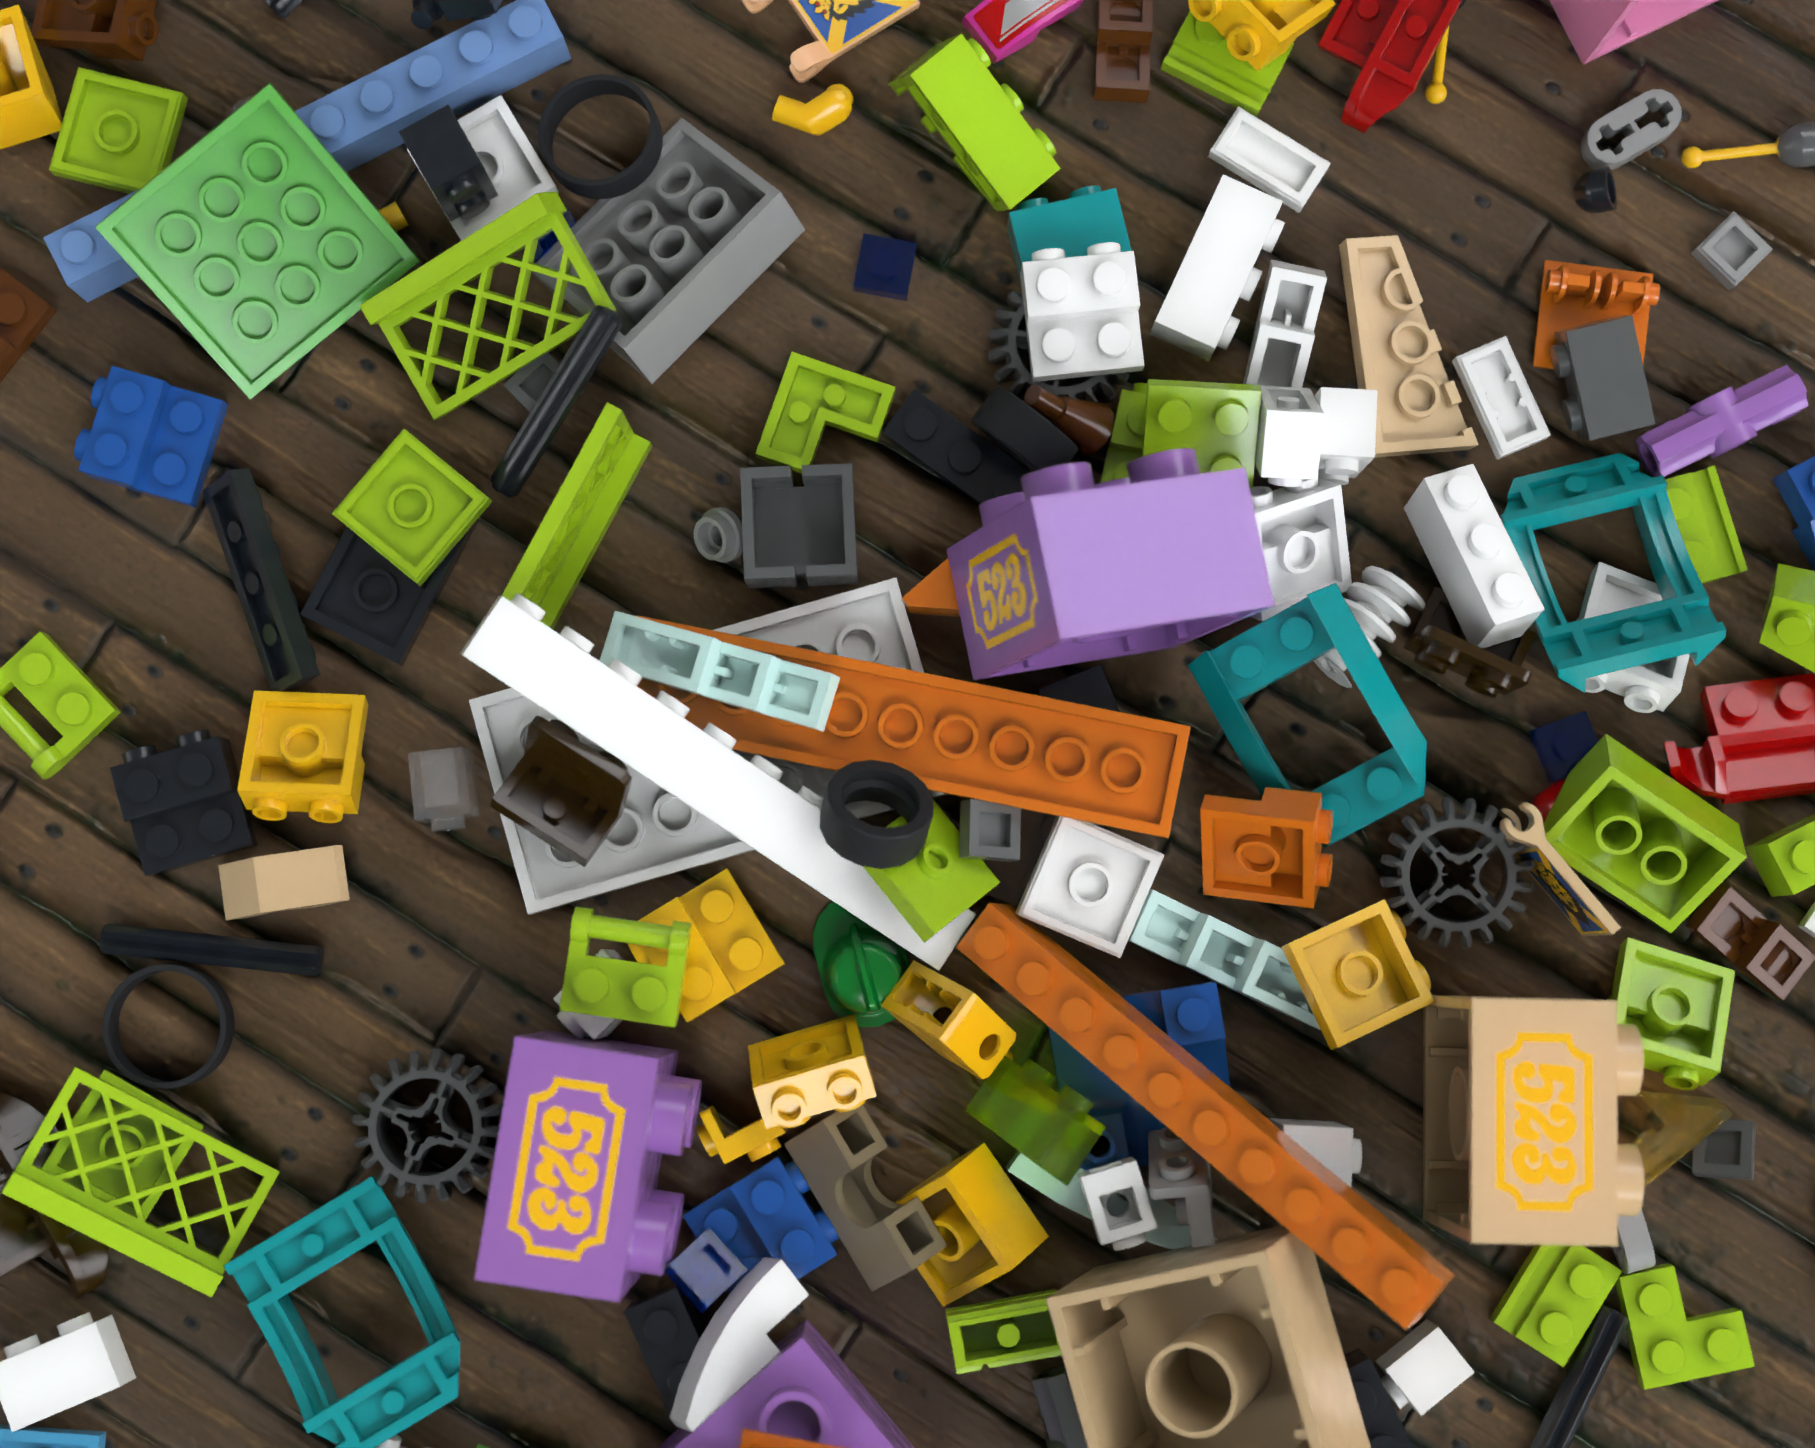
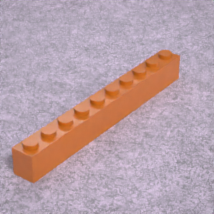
M989 903L956 946L959 951L1405 1330L1419 1321L1455 1274L1033 922L1017 915L1015 907L1010 904Z

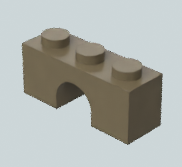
M863 1105L846 1112L836 1111L784 1143L871 1291L913 1271L947 1246L918 1196L906 1203H895L887 1199L876 1187L871 1174V1163L874 1156L888 1146Z

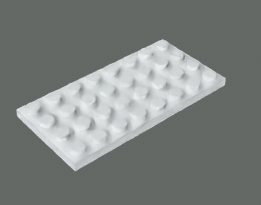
M897 578L714 630L924 673L905 605L901 601L902 595ZM512 688L469 700L494 794L524 756L528 727L536 716H540L549 722L552 719L559 720ZM574 730L579 737V741L597 753L600 750L606 751ZM734 751L749 762L754 757V754ZM761 756L784 772L778 782L796 794L803 785L824 798L827 785L836 773V771ZM625 763L627 772L632 777V782L623 814L586 867L581 866L500 813L528 915L733 857L755 849ZM929 790L932 798L947 795L945 793ZM866 800L851 802L846 805L847 809L859 820L895 810L882 803Z

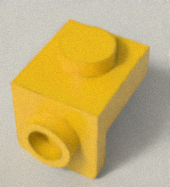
M713 1105L699 1113L703 1124L696 1127L699 1138L709 1156L713 1157L719 1154L724 1164L746 1153L751 1162L770 1154L782 1147L777 1137L788 1130L779 1126L765 1129L763 1119L760 1118L728 1135Z

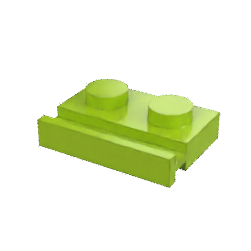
M1189 11L1172 47L1163 60L1160 70L1235 108L1239 106L1257 117L1295 43H1292L1285 53L1257 72L1248 61L1237 60L1230 54L1227 40L1209 22L1197 20Z
M1715 466L1665 479L1667 482L1666 491L1678 529L1701 583H1709L1747 571L1748 568Z
M1534 1245L1489 1320L1555 1363L1565 1367L1622 1273V1270L1585 1246Z

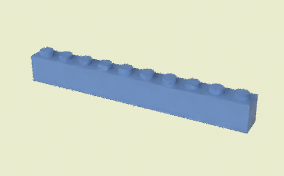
M516 0L498 9L496 14L482 20H476L295 112L343 169L348 172L404 144L399 131L442 107L449 105L455 117H458L571 60V56L565 39L545 0ZM135 192L43 237L67 286L86 302H90L139 277L95 228L101 220Z

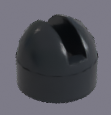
M1609 167L1588 171L1577 180L1574 185V191L1585 190L1586 198L1575 201L1581 210L1588 213H1603L1616 210L1617 192L1614 177Z

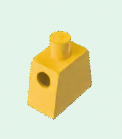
M915 960L880 1005L938 1054L981 1080L988 1077L997 1078L1008 1071L1013 1062V1054L1009 1049L1016 1041V1033L974 992ZM948 1007L952 1013L945 1023L942 1024L933 1014L939 1008Z

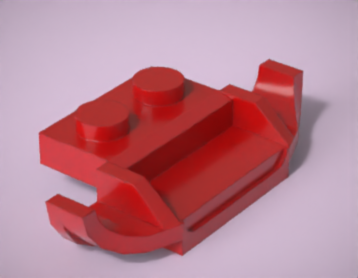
M1341 0L1318 47L1319 50L1362 70L1345 104L1341 117L1342 123L1365 134L1373 123L1386 113L1397 109L1415 93L1426 67L1462 0Z
M1814 673L1705 686L1700 695V700L1711 736L1707 737L1703 747L1680 748L1676 746L1675 741L1663 742V751L1673 778L1695 793L1721 799L1722 804L1815 793Z

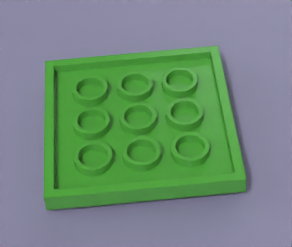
M271 82L113 210L95 227L249 399H252L361 310L359 305L385 290L420 261L419 257Z

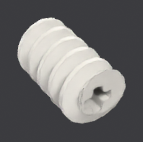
M1369 566L1362 572L1363 583L1354 582L1350 584L1347 589L1349 599H1345L1379 658L1382 654L1374 639L1378 636L1393 643L1396 640V635L1389 626V623L1393 620L1402 626L1408 627L1411 624V619L1404 610V607L1409 605L1419 611H1423L1426 603L1403 579L1382 568ZM1337 649L1314 660L1315 664L1333 681L1346 688L1352 687L1344 673L1347 667Z

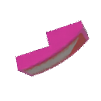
M984 0L965 15L961 22L972 37L981 45L993 64L1032 43L1041 29L1079 9L1084 0Z

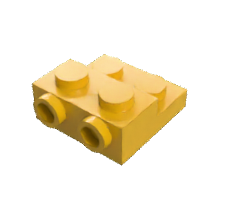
M1188 0L1192 15L1199 21L1209 22L1227 40L1230 54L1237 60L1248 61L1257 72L1285 53L1298 36L1323 20L1336 5L1333 0Z
M254 690L237 789L246 810H252L253 815L268 821L285 819L287 811L309 812L310 818L322 823H337L343 819V814H358L365 768L361 754L369 706L366 696Z
M728 868L638 920L640 922L672 926L673 921L692 924L679 1015L682 1014L687 1023L785 964ZM627 943L637 962L667 966L668 949Z
M1385 899L1282 946V950L1330 1050L1339 1048L1435 1002L1430 993L1431 981L1424 966L1419 961L1414 960L1405 942V926L1401 922L1400 916L1394 910L1389 909Z
M855 1014L748 1045L753 1091L765 1129L775 1126L781 1128L797 1127L806 1123L812 1115L832 1109L837 1112L850 1111L863 1105L866 1099L877 1096Z

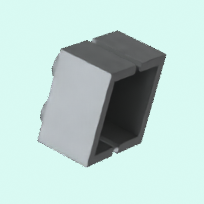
M852 463L802 465L804 487H794L791 466L740 468L744 580L748 589L797 587V576L806 575L808 586L858 584Z

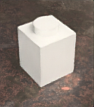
M1428 1319L1375 1361L1385 1374L1381 1381L1391 1400L1399 1409L1409 1404L1421 1416L1475 1373L1442 1330Z

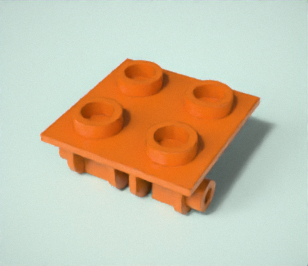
M1545 260L1532 367L1554 370L1550 354V347L1557 344L1554 332L1618 315H1632L1644 365L1650 305L1656 306L1660 295V284L1653 283V274Z

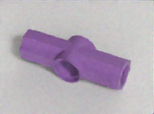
M1788 365L1736 390L1733 387H1729L1691 406L1686 410V414L1672 421L1669 420L1636 439L1638 456L1646 471L1650 472L1654 477L1661 475L1666 477L1709 455L1711 459L1758 436L1756 432L1770 425L1773 426L1808 407L1807 389L1799 374L1793 372Z

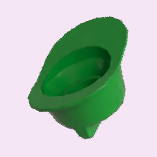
M831 902L818 916L813 930V949L825 996L832 1011L840 1018L855 1014L859 1027H879L895 1019L894 1016L880 1005L909 967L906 951L903 947L835 902Z

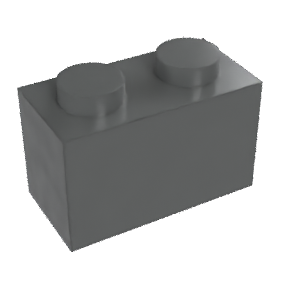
M1618 315L1554 332L1557 344L1550 347V354L1557 377L1565 378L1569 398L1562 400V409L1570 432L1576 430L1579 439L1591 441L1656 424L1632 315Z

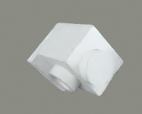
M1127 1157L1077 1173L1097 1239L1101 1245L1112 1242L1114 1251L1127 1249L1146 1242L1145 1232L1157 1229L1137 1161L1133 1157ZM1114 1194H1122L1127 1199V1208L1119 1215L1109 1213L1106 1207L1107 1200Z

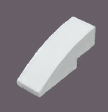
M1276 260L1270 261L1243 384L1302 388L1315 338L1314 329L1327 281L1325 271Z
M763 1257L735 1286L712 1317L692 1353L678 1387L670 1414V1419L676 1427L693 1432L780 1353L767 1336V1333L809 1296L782 1259Z

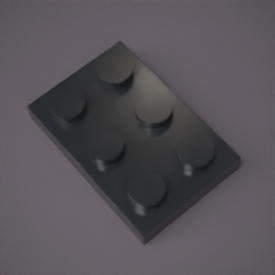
M476 520L421 587L346 526L300 615L403 666L479 520Z

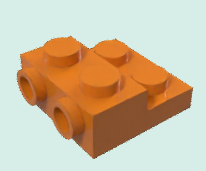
M1265 787L1261 801L1205 795L1200 808L1203 895L1314 909L1320 886L1329 887L1333 867V855L1322 853V844L1330 843L1333 827V811L1322 809V793Z

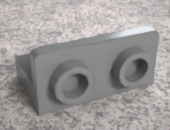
M1167 1126L1161 1130L1150 1131L1148 1133L1150 1198L1153 1200L1175 1198L1178 1226L1189 1225L1192 1248L1215 1246L1212 1182L1209 1162Z

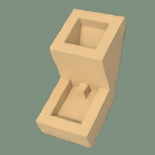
M342 845L258 856L218 865L226 920L244 919L278 911L315 908L350 900Z

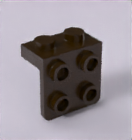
M1436 586L1433 587L1425 600V609L1420 611L1404 646V649L1417 654L1414 661L1418 665L1439 674H1445L1446 670L1449 669L1466 677V687L1491 698H1496L1498 693L1506 695L1528 685L1532 673L1522 668L1521 665L1536 633L1527 629L1518 638L1483 649L1467 641L1444 591Z
M536 716L528 727L524 756L492 797L490 807L581 866L586 867L621 818L632 777L620 759L607 751L600 750L597 753L579 741L576 732L565 723L555 719L549 722L543 717Z

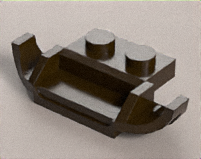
M0 1092V1278L49 1251L54 1260L59 1258L71 1280L72 1291L78 1299L104 1283L109 1246L2 1193L45 1116L30 1104ZM55 1125L50 1134L58 1131ZM59 1139L44 1143L32 1164L42 1168Z

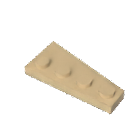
M1398 235L1345 239L1339 245L1357 385L1358 389L1378 390L1375 458L1471 450L1479 444L1472 427L1467 428L1458 404L1462 400L1454 380L1449 381L1438 352L1442 348L1435 330H1429L1420 307L1423 299Z

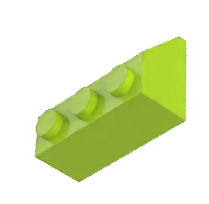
M1607 734L1569 772L1543 824L1547 841L1569 866L1669 933H1672L1747 858L1739 823Z

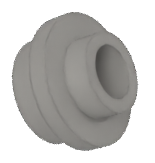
M725 507L708 510L698 520L694 528V541L698 551L705 558L721 563L737 559L743 552L742 523L737 515Z

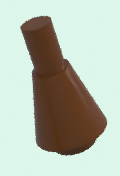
M1032 385L1026 391L1024 402L1046 415L1054 426L1074 442L1078 447L1077 452L1084 455L1092 454L1110 439L1113 431L1114 415L1112 409L1107 404L1094 403L1066 396H1056L1038 385Z

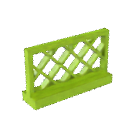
M557 192L534 194L359 305L370 325L379 324L434 420L442 418L579 333L592 310L582 317L561 312L568 282L585 286L596 306L602 305L614 312L617 311L563 217L567 209ZM551 231H554L564 249L559 270L533 263L538 239ZM525 248L523 259L513 257L514 254ZM502 262L521 268L515 297L489 290L494 267ZM571 265H573L578 275L570 273ZM532 271L557 278L551 308L525 301ZM480 276L478 287L468 284ZM457 290L476 295L470 325L445 318L450 295ZM487 299L512 306L506 335L481 328ZM436 304L434 314L425 312V310ZM523 309L549 317L544 340L538 344L517 339ZM414 317L432 323L426 352L412 348L400 329L401 325ZM559 320L570 323L557 331ZM444 326L468 333L462 362L438 355ZM479 337L504 344L500 366L494 371L473 366ZM515 348L525 350V352L513 358ZM418 359L424 360V366H423V367H422V365L420 364V362H419ZM436 364L460 371L456 394L443 402L432 385ZM471 375L481 377V379L469 385Z
M608 402L606 403L502 594L504 598L511 602L516 593L540 607L546 612L540 622L552 630L556 626L653 447L650 441L633 433L621 409Z
M75 1066L10 1176L2 1193L212 1298L223 1278L224 1265L232 1259L280 1171ZM79 1083L102 1094L108 1116L77 1126L73 1125L67 1103ZM110 1098L130 1109L114 1114ZM61 1113H63L67 1129L50 1134ZM138 1114L152 1119L159 1143L125 1153L117 1121ZM110 1123L119 1155L85 1165L76 1133ZM162 1125L181 1134V1136L166 1140ZM66 1136L70 1137L78 1168L54 1175L32 1164L44 1143ZM190 1140L203 1145L210 1168L177 1179L168 1147ZM162 1149L171 1181L136 1191L128 1160ZM213 1151L232 1160V1162L217 1166ZM121 1162L130 1194L107 1201L93 1195L87 1172ZM244 1166L263 1176L252 1197L227 1204L219 1173ZM80 1175L84 1190L64 1179ZM213 1176L221 1207L188 1217L179 1186ZM173 1188L181 1219L158 1227L145 1221L139 1198ZM132 1201L136 1216L117 1207V1205ZM245 1207L234 1227L230 1212ZM224 1214L230 1236L217 1257L196 1246L190 1225ZM184 1227L188 1242L169 1233V1231Z

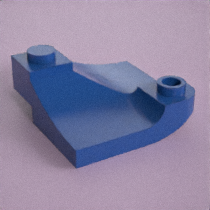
M1205 982L1121 996L1230 1087L1225 1047L1226 1035L1216 982ZM1047 1025L1068 1148L1073 1160L1083 1170H1089L1127 1157H1133L1137 1161L1138 1166L1149 1164L1148 1133L1153 1130H1161L1166 1126ZM1095 1135H1103L1109 1142L1107 1152L1101 1156H1094L1088 1150V1142Z

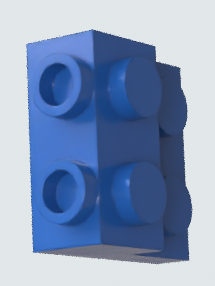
M111 366L108 378L100 376L92 389L91 406L98 409L92 429H82L75 443L74 458L77 461H81L78 471L98 481L196 508L228 404L221 399L171 386L161 379Z
M780 1154L683 1215L729 1293L763 1257L782 1259L798 1280L838 1254V1248L834 1242L839 1239V1236L823 1209L818 1212L814 1211L804 1194L810 1190V1187L794 1160L786 1164Z

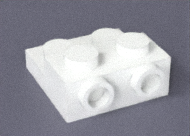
M1107 242L1088 247L1087 256L1065 258V250L1048 248L1033 252L1031 254L1032 261L1022 262L1020 278L1032 382L1143 371L1145 365L1138 313L1140 298L1134 251L1121 252L1119 243Z
M1318 478V480L1302 479L1300 486L1283 487L1274 491L1269 487H1251V498L1275 606L1250 617L1265 621L1307 598L1306 594L1334 583L1338 585L1342 593L1346 592L1352 583L1341 484Z
M1599 562L1590 574L1581 611L1576 621L1663 599L1656 583ZM1685 654L1586 678L1585 692L1597 693L1605 689L1623 696L1625 705L1636 712L1651 713L1655 710L1663 712L1681 692L1690 655Z

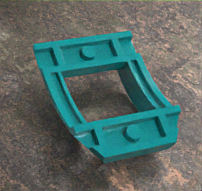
M1621 452L1513 478L1508 492V503L1504 514H1501V521L1545 609L1533 623L1558 678L1584 693L1586 678L1689 654L1695 666H1697L1726 637V628L1723 622H1717L1709 607V596L1697 575L1684 545L1666 491L1667 482L1664 476L1652 478L1639 471V462ZM1632 507L1641 541L1663 600L1567 623L1549 581L1533 530Z
M1336 583L1306 594L1307 598L1211 651L1206 650L1188 665L1230 744L1263 796L1265 787L1292 789L1263 743L1241 700L1328 652L1337 649L1393 748L1311 791L1322 793V809L1333 811L1330 843L1322 844L1323 848L1331 846L1425 796V768L1428 743L1392 684Z
M374 1175L354 1185L349 1190L261 1243L256 1244L224 1265L228 1275H233L249 1304H247V1307L283 1370L304 1419L302 1425L307 1433L313 1432L337 1444L335 1448H375L459 1396L460 1337L427 1266L381 1186L376 1183ZM377 1241L402 1285L429 1344L343 1397L338 1398L320 1354L288 1293L372 1242Z

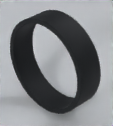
M596 74L572 81L552 97L540 119L538 140L543 158L556 179L566 189L585 198L609 199L632 191L650 176L662 152L663 133L660 121L651 102L637 85L619 76ZM600 95L624 96L640 104L649 114V137L640 156L627 169L605 179L585 180L565 173L555 164L553 158L555 132L563 117L577 104Z
M178 964L154 965L133 973L113 992L104 1012L102 1025L103 1040L113 1064L127 1078L146 1087L170 1089L196 1083L217 1069L231 1047L234 1037L235 1019L228 995L213 977L191 966ZM165 971L180 972L199 981L213 997L220 1017V1034L213 1054L197 1072L178 1081L159 1080L141 1072L126 1056L119 1037V1017L123 1004L130 992L146 978Z

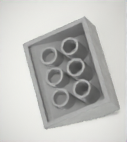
M683 118L663 136V146L659 161L653 172L641 185L624 195L609 199H599L570 228L617 310L615 313L620 316L622 321V327L611 343L610 348L651 384L805 231V228L778 189ZM559 240L536 262L537 264L559 270L564 250ZM571 265L570 273L578 275L573 265ZM532 271L533 275L554 294L557 278ZM568 282L563 303L576 316L582 317L593 310L596 305L585 286Z

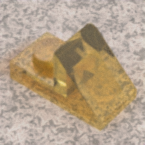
M1639 1091L1638 1094L1666 1125L1658 1133L1654 1128L1645 1131L1631 1143L1638 1147L1644 1169V1186L1646 1187L1734 1116L1720 1099Z

